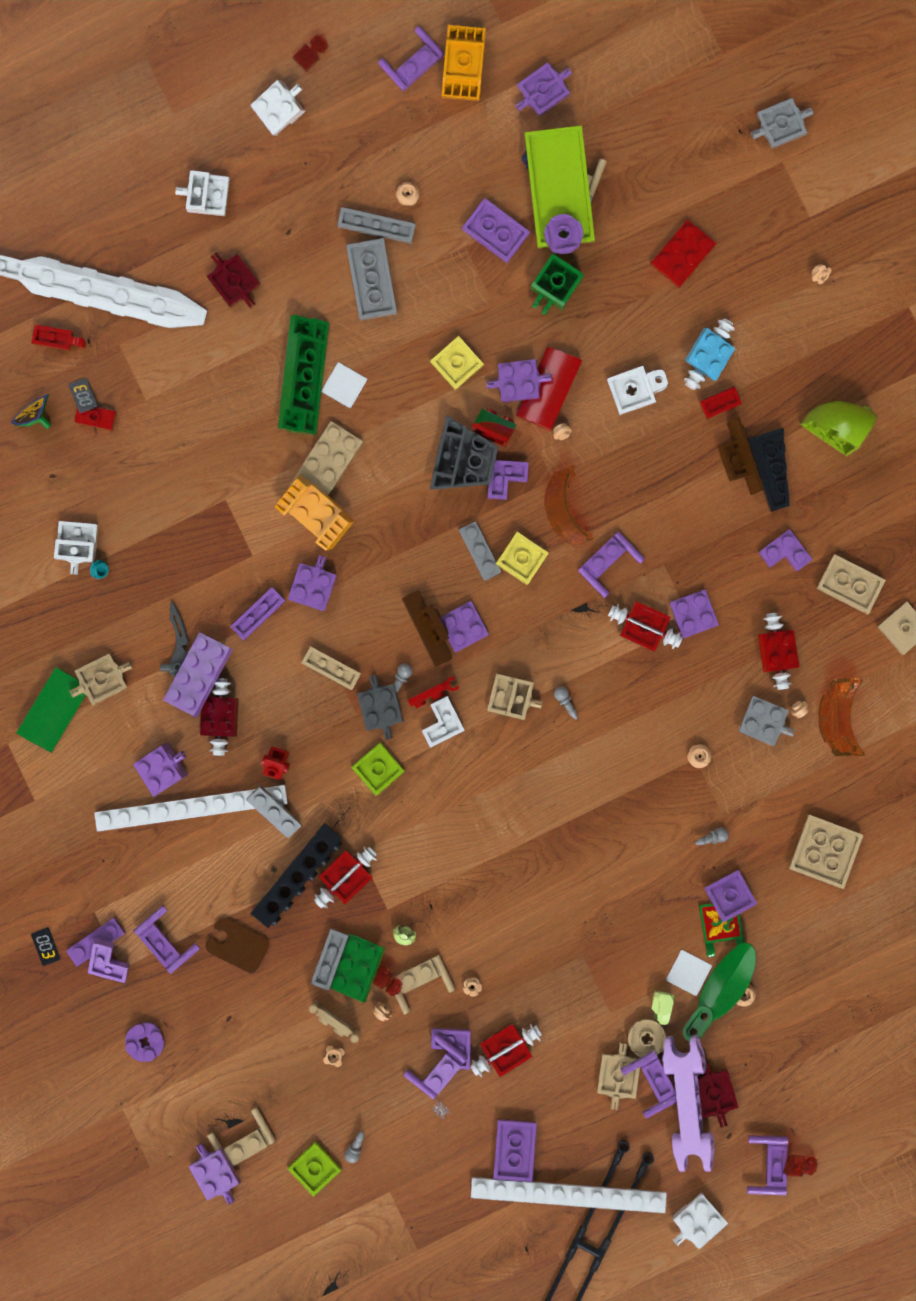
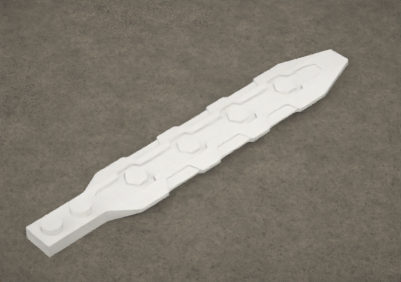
M0 255V276L19 280L33 294L71 301L76 305L99 308L110 311L115 315L123 317L126 315L148 321V323L166 328L204 325L207 310L176 290L160 286L153 287L134 282L133 279L97 272V270L63 264L58 260L43 256L22 261Z

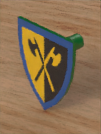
M49 394L38 398L26 406L14 417L11 423L19 427H29L40 422L45 429L50 428L51 423L42 415Z

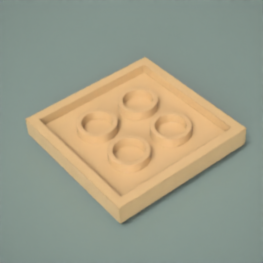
M808 814L788 869L844 889L863 835Z

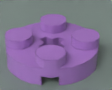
M560 214L553 217L545 228L544 237L546 244L554 253L568 254L580 247L583 239L581 223L568 214ZM561 230L569 233L566 238L559 237L558 234H561Z
M142 1022L135 1025L126 1035V1051L137 1061H152L160 1055L165 1045L161 1029L151 1022ZM147 1037L150 1045L143 1047L140 1039Z

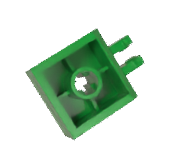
M552 253L531 285V291L538 295L532 307L536 309L541 300L545 299L548 303L542 310L543 315L548 313L552 305L562 311L582 282L584 274ZM553 280H560L561 285H555Z

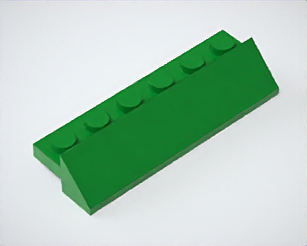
M296 314L290 316L278 429L286 430L290 433L317 434L329 322L316 318L309 319Z

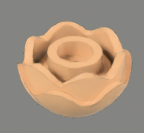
M405 182L397 188L396 197L400 204L412 206L419 199L420 191L414 183Z
M703 744L692 746L687 755L688 761L695 768L706 767L712 757L709 748Z
M749 984L745 992L746 995L742 996L737 1004L739 1006H749L754 1002L756 991L751 984Z

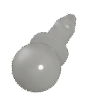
M408 663L401 664L397 670L398 674L395 675L397 679L394 684L397 693L403 682H407V678L413 673V669Z
M564 686L557 687L554 690L555 699L560 701V705L564 704L571 717L577 719V712L570 702L572 698L569 696L568 689Z
M719 827L715 831H710L709 835L699 838L695 841V845L725 842L729 837L727 829Z
M361 1131L356 1136L354 1143H351L345 1151L344 1156L347 1162L355 1163L359 1160L364 1131Z

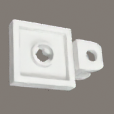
M643 366L607 378L619 415L656 403L653 394L663 391L668 385L663 370H655L646 374ZM660 379L662 382L657 383L655 380ZM628 386L637 389L633 396L626 393Z

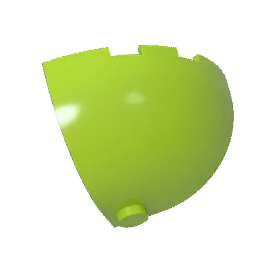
M831 401L812 409L804 417L800 425L845 456H848L863 443L875 424L878 415L873 413V410L867 406L862 407L845 401Z

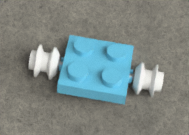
M727 319L718 320L720 325L713 328L714 332L708 328H703L685 359L686 362L696 368V370L688 371L690 374L689 378H684L685 385L690 389L701 388L699 382L705 381L702 374L713 381H717L735 350L732 345L723 340V338H730L729 331L735 330L731 321Z

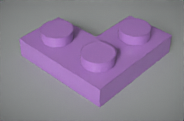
M495 460L491 482L488 487V499L507 500L508 481L527 482L529 462Z
M790 529L758 552L769 568L785 557L796 572L813 560Z
M95 938L88 974L125 983L130 964L111 959L114 943Z
M432 1028L431 1049H444L433 1040L437 1033L468 1057L460 1069L470 1070L471 1029Z

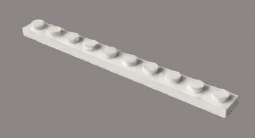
M285 785L264 788L280 804H288ZM255 789L94 812L97 831L255 809L246 801L247 797Z
M472 1177L471 1198L665 1213L666 1192Z

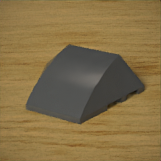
M446 415L433 468L430 490L489 485L498 446Z

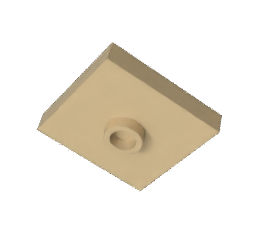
M905 602L877 626L902 656L916 645V611L908 602Z

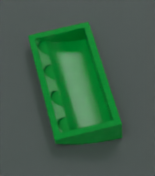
M55 667L16 734L52 753L86 697L84 693H81L73 698L69 690L80 686L79 680L59 667Z

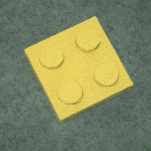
M459 336L430 361L455 391L484 366L483 362Z
M516 532L496 562V565L528 585L549 553Z

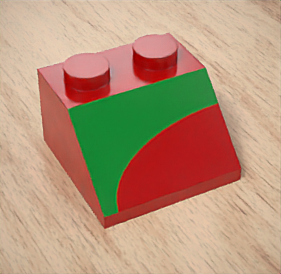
M490 408L486 410L481 409L473 423L472 432L507 448L517 424H514V420L507 416H504V418L497 416V412Z

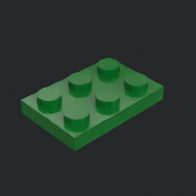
M349 934L330 988L362 1003H366L385 947L355 934Z

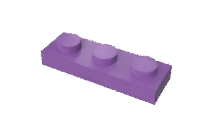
M271 587L230 627L245 641L286 601Z
M114 917L66 952L74 964L79 966L91 957L95 938L112 943L126 932Z

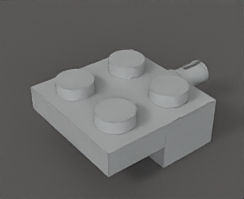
M752 696L738 732L768 745L775 746L781 733L793 737L795 729L785 726V719L789 710Z

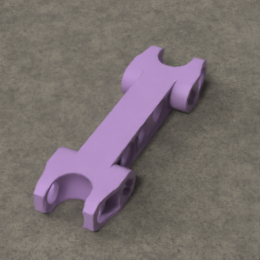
M693 1035L690 1038V1052L688 1053L678 1051L673 1036H667L664 1042L665 1074H674L680 1133H673L672 1136L673 1155L679 1172H685L687 1169L688 1155L690 1154L699 1156L702 1159L705 1171H711L713 1169L715 1151L713 1133H704L697 1076V1073H705V1053L698 1035Z

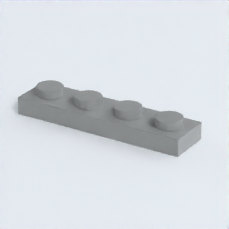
M341 207L337 226L342 229L412 244L416 224Z

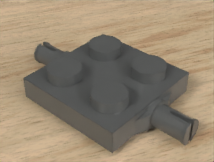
M377 675L370 676L372 688L357 694L366 731L383 729L385 740L391 739L393 737L390 727L395 723L404 721L395 684L379 686Z

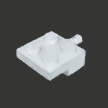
M277 80L251 104V107L272 135L276 136L289 123H294L305 112L304 108L295 98L303 90L300 84L297 83L289 90L283 81Z
M190 171L188 188L176 186L175 193L176 195L187 196L186 210L188 212L226 216L230 178L210 175L208 172Z
M59 521L54 559L70 562V574L78 575L79 563H93L95 561L98 525Z
M700 1193L688 1205L685 1204L672 1215L673 1221L681 1230V1233L673 1241L679 1246L687 1238L700 1249L728 1223L708 1199Z

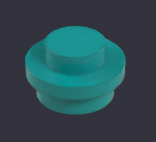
M95 560L90 566V574L96 579L104 578L109 572L108 565L103 560Z

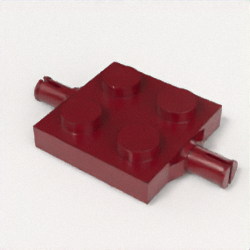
M217 252L214 253L211 258L217 266L206 277L230 308L242 300L245 301L249 308H252V305L255 306L256 303L250 297V294L260 286V283L238 254L223 261Z
M705 1061L707 1069L698 1078L702 1119L714 1116L718 1118L720 1127H726L728 1124L725 1114L739 1108L727 1069L712 1072L709 1061Z

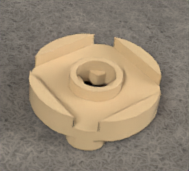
M641 1019L635 1021L630 1027L627 1040L631 1050L637 1056L642 1057L653 1050L656 1055L662 1052L667 1036L663 1027L657 1021ZM646 1033H649V1036L652 1037V1041H648V1044H645L642 1036H645Z

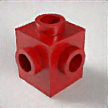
M271 746L268 755H264L261 766H264L262 774L281 780L283 773L287 774L290 763L287 762L290 752Z

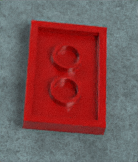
M687 219L650 265L680 288L717 243Z

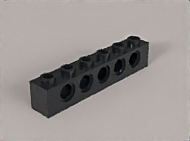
M324 823L250 914L267 928L271 925L275 927L281 920L279 915L282 911L285 910L287 912L294 904L291 900L295 895L299 897L306 889L304 884L308 880L312 882L317 876V868L320 865L324 867L330 860L328 856L332 850L336 852L343 844L340 841L343 837L328 824ZM320 841L327 843V851L321 852L318 849ZM308 856L315 858V866H307L305 860ZM296 871L303 874V880L300 882L295 881L293 878V874ZM284 886L291 889V895L288 897L283 896L281 893V888ZM272 901L277 902L279 905L278 911H271L269 903Z

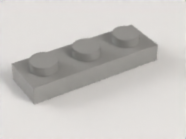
M476 521L459 529L483 580L486 581L500 574L501 571L496 565V561Z
M261 785L247 797L246 801L287 838L302 826V823Z
M330 929L311 981L312 985L326 990L330 989L349 937L348 934Z

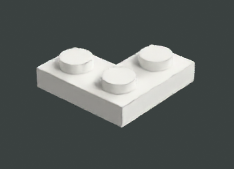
M448 696L431 704L439 722L422 730L430 748L465 731Z

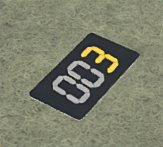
M86 378L69 384L80 413L98 406Z
M49 928L31 934L42 966L60 960Z

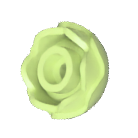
M398 925L393 930L395 941L401 945H410L417 938L416 932L412 931L408 926L401 927Z

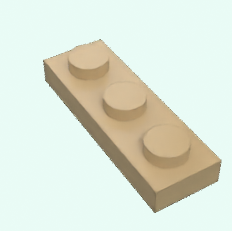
M311 646L301 662L350 690H353L361 673Z

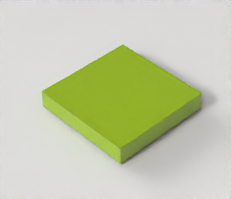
M381 742L351 767L375 796L405 772Z
M317 1141L309 1146L287 1168L313 1197L342 1171V1168Z

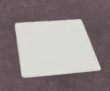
M337 363L322 392L351 408L365 385L367 378L341 363Z
M681 950L666 981L697 996L712 965Z

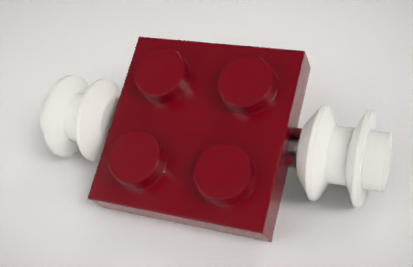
M223 678L217 679L215 683L216 689L212 690L215 695L219 696L206 699L201 709L200 723L201 736H215L217 738L210 741L213 744V749L209 751H213V755L225 756V752H229L225 749V745L229 742L221 738L223 736L237 737L239 698H225L223 696L231 693V691L227 690V685L231 683L227 682L228 679Z

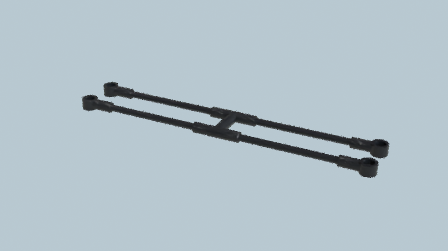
M620 1140L618 1142V1150L601 1187L607 1186L624 1153L628 1152L630 1148L628 1141ZM622 1143L627 1144V1147L625 1149L620 1148V1145ZM643 1153L642 1163L630 1189H636L648 1166L654 1162L652 1153ZM647 1155L651 1156L650 1161H645L644 1158ZM590 1208L570 1245L566 1259L545 1301L551 1300L570 1260L573 1259L578 1248L595 1256L590 1272L575 1300L581 1301L594 1273L597 1272L612 1241L611 1238L625 1210L619 1211L607 1237L604 1238L600 1248L597 1249L582 1241L587 1225L596 1209Z

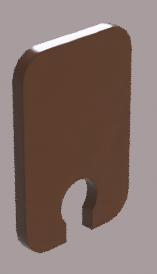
M220 918L216 922L214 929L226 932L228 936L227 941L220 944L214 938L209 937L206 942L207 952L246 972L254 973L259 968L269 948L268 939L228 918Z

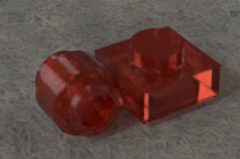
M318 34L311 39V48L305 44L292 57L306 73L320 60L316 53H324L329 46L327 41Z
M380 963L373 983L380 989H384L386 986L385 991L395 997L402 990L403 983L395 977L391 979L394 973Z
M788 1154L783 1173L786 1176L803 1177L804 1173L813 1175L818 1167L817 1159L812 1156L805 1157L804 1155Z

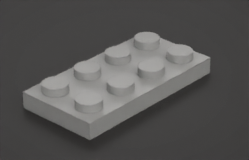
M384 238L346 245L360 321L397 314Z

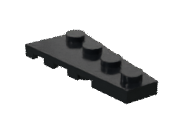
M784 427L747 439L763 483V492L770 512L790 506L786 473L787 463L785 460Z

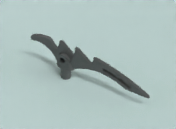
M170 602V621L175 630L176 646L170 664H160V670L170 671V675L176 676L188 654L183 648V645L188 644V638L180 614L175 604ZM173 615H175L176 618H177V621H178L179 626H180V630H181L182 637H180V635H179V630H178V627H177V624H176V622H175V619H174Z

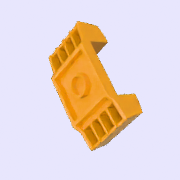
M448 25L442 98L480 101L486 28Z
M301 474L295 478L275 505V508L284 516L290 513L318 537L315 543L326 551L332 550L355 522L340 505Z

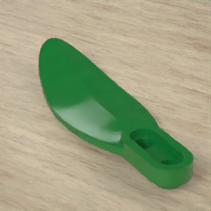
M747 942L739 944L713 970L700 994L698 1008L683 1028V1036L687 1041H690L693 1029H696V1035L701 1040L711 1024L728 1013L744 995L756 966V951L752 944ZM704 1013L708 1015L707 1020L702 1019Z

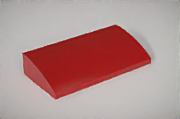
M547 347L537 369L540 375L551 373L552 381L541 382L539 388L540 398L523 400L516 417L551 432L582 360Z

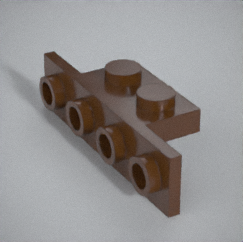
M736 418L727 423L732 441L718 445V449L729 482L745 478L750 495H754L764 490L763 483L759 476L741 419Z
M419 591L403 597L402 601L434 666L437 667L452 660L444 643L449 639V632L440 620L438 609L434 608L433 604L426 606Z

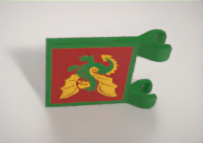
M713 904L699 905L707 957L715 956L713 945L715 942L735 940L736 946L745 943L739 914L722 922Z

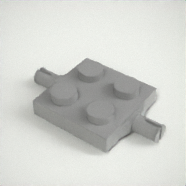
M793 98L759 111L756 115L760 122V128L751 131V136L754 140L764 135L771 149L807 134L803 118L813 115V110L809 107L800 111L796 107Z

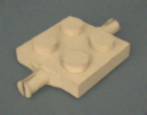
M110 654L75 670L74 672L80 686L69 690L73 698L84 693L93 706L127 689L122 673L132 669L129 661L118 667Z
M619 1043L618 1054L602 1053L597 1093L612 1097L610 1109L613 1110L614 1106L615 1110H618L619 1100L622 1098L636 1099L640 1067L624 1076L620 1070L622 1067L637 1060V1058H631L626 1055L628 1045L626 1043L624 1045Z

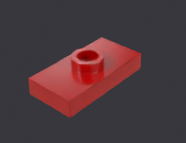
M734 386L700 401L699 404L706 419H710L742 405V402Z
M77 407L74 422L113 431L117 412L96 407L80 413Z

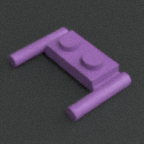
M421 26L417 27L415 32L426 45L400 66L397 72L394 71L384 58L378 62L381 68L403 92L437 63L438 60L445 56V53Z
M618 531L578 572L605 598L609 592L597 578L626 550L639 563L645 558Z
M162 905L133 931L166 970L172 974L194 955L200 947L195 943L180 955V952L156 924L154 925V922L168 911Z
M438 1033L433 1040L448 1052L424 1081L420 1080L408 1069L403 1074L405 1078L433 1100L468 1059L465 1054Z
M654 1050L620 1069L624 1076L641 1067L659 1103L643 1111L646 1119L677 1102L676 1091L667 1074H665L664 1068Z
M749 1135L748 1143L767 1144V1187L747 1186V1194L786 1195L788 1137Z

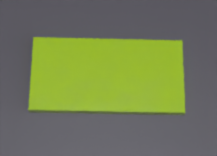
M582 125L525 132L537 248L549 247L544 237L545 228L553 217L560 214H568L581 223L583 228L581 243L595 242ZM561 230V234L558 235L559 237L566 238L569 233Z

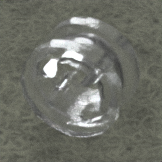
M437 1100V1105L432 1106L431 1109L439 1117L445 1119V1115L451 1111L442 1102Z

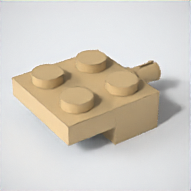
M496 674L487 711L525 720L528 708L532 706L541 709L542 705L538 704H542L543 701L532 699L533 682Z

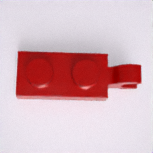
M34 325L31 341L33 345L70 351L71 345L79 348H85L86 341L83 338L73 337V331Z
M450 677L447 681L408 699L410 706L415 705L417 709L426 704L425 700L431 697L435 700L443 696L442 692L445 690L457 691L459 686L452 688L449 685L455 678Z

